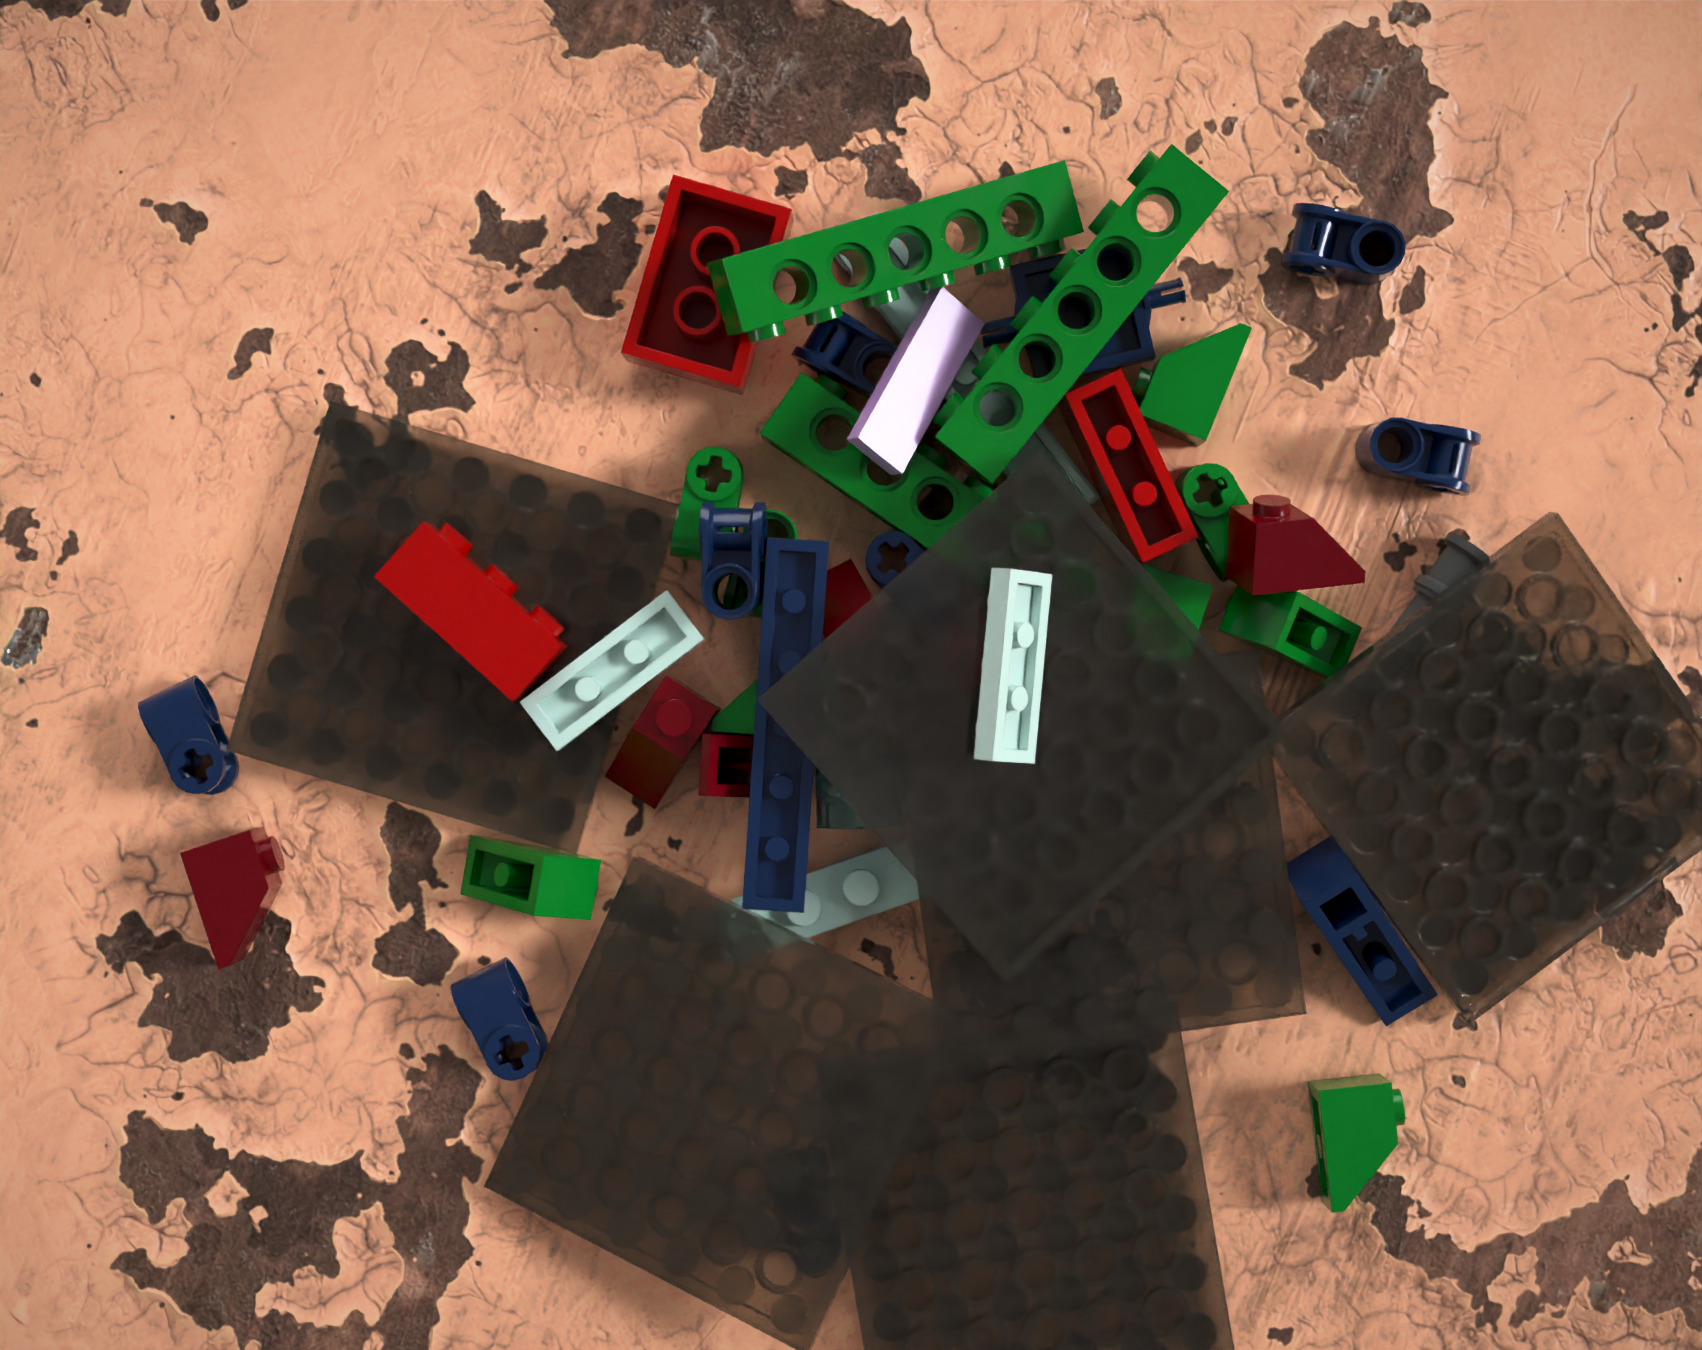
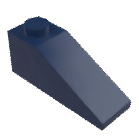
M1333 834L1281 866L1302 905L1385 1026L1390 1025L1438 995Z

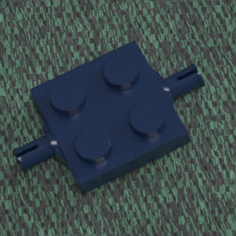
M1081 249L1077 251L1082 255L1086 249ZM1107 249L1099 253L1097 266L1105 278L1113 281L1126 278L1129 264L1124 254L1114 249ZM1067 253L1010 266L1009 272L1016 299L1014 316L985 322L980 331L981 335L1004 331L984 335L982 337L984 348H988V346L993 344L1010 342L1016 337L1019 332L1010 323L1032 296H1035L1042 303L1058 285L1049 275ZM1181 277L1154 284L1079 377L1154 360L1156 356L1149 330L1151 309L1186 303L1185 290L1161 295L1181 290L1184 286ZM1067 297L1059 303L1058 316L1066 327L1082 329L1089 323L1090 310L1087 304L1080 298ZM1039 345L1025 346L1024 350L1029 356L1033 378H1041L1048 375L1052 365L1051 356L1048 351Z

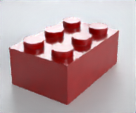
M673 174L621 350L626 361L743 395L759 341L750 343L747 332L727 336L707 263L788 240L794 223L792 209ZM779 272L776 274L774 278L773 288H775Z

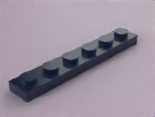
M767 537L742 909L804 913L829 541Z

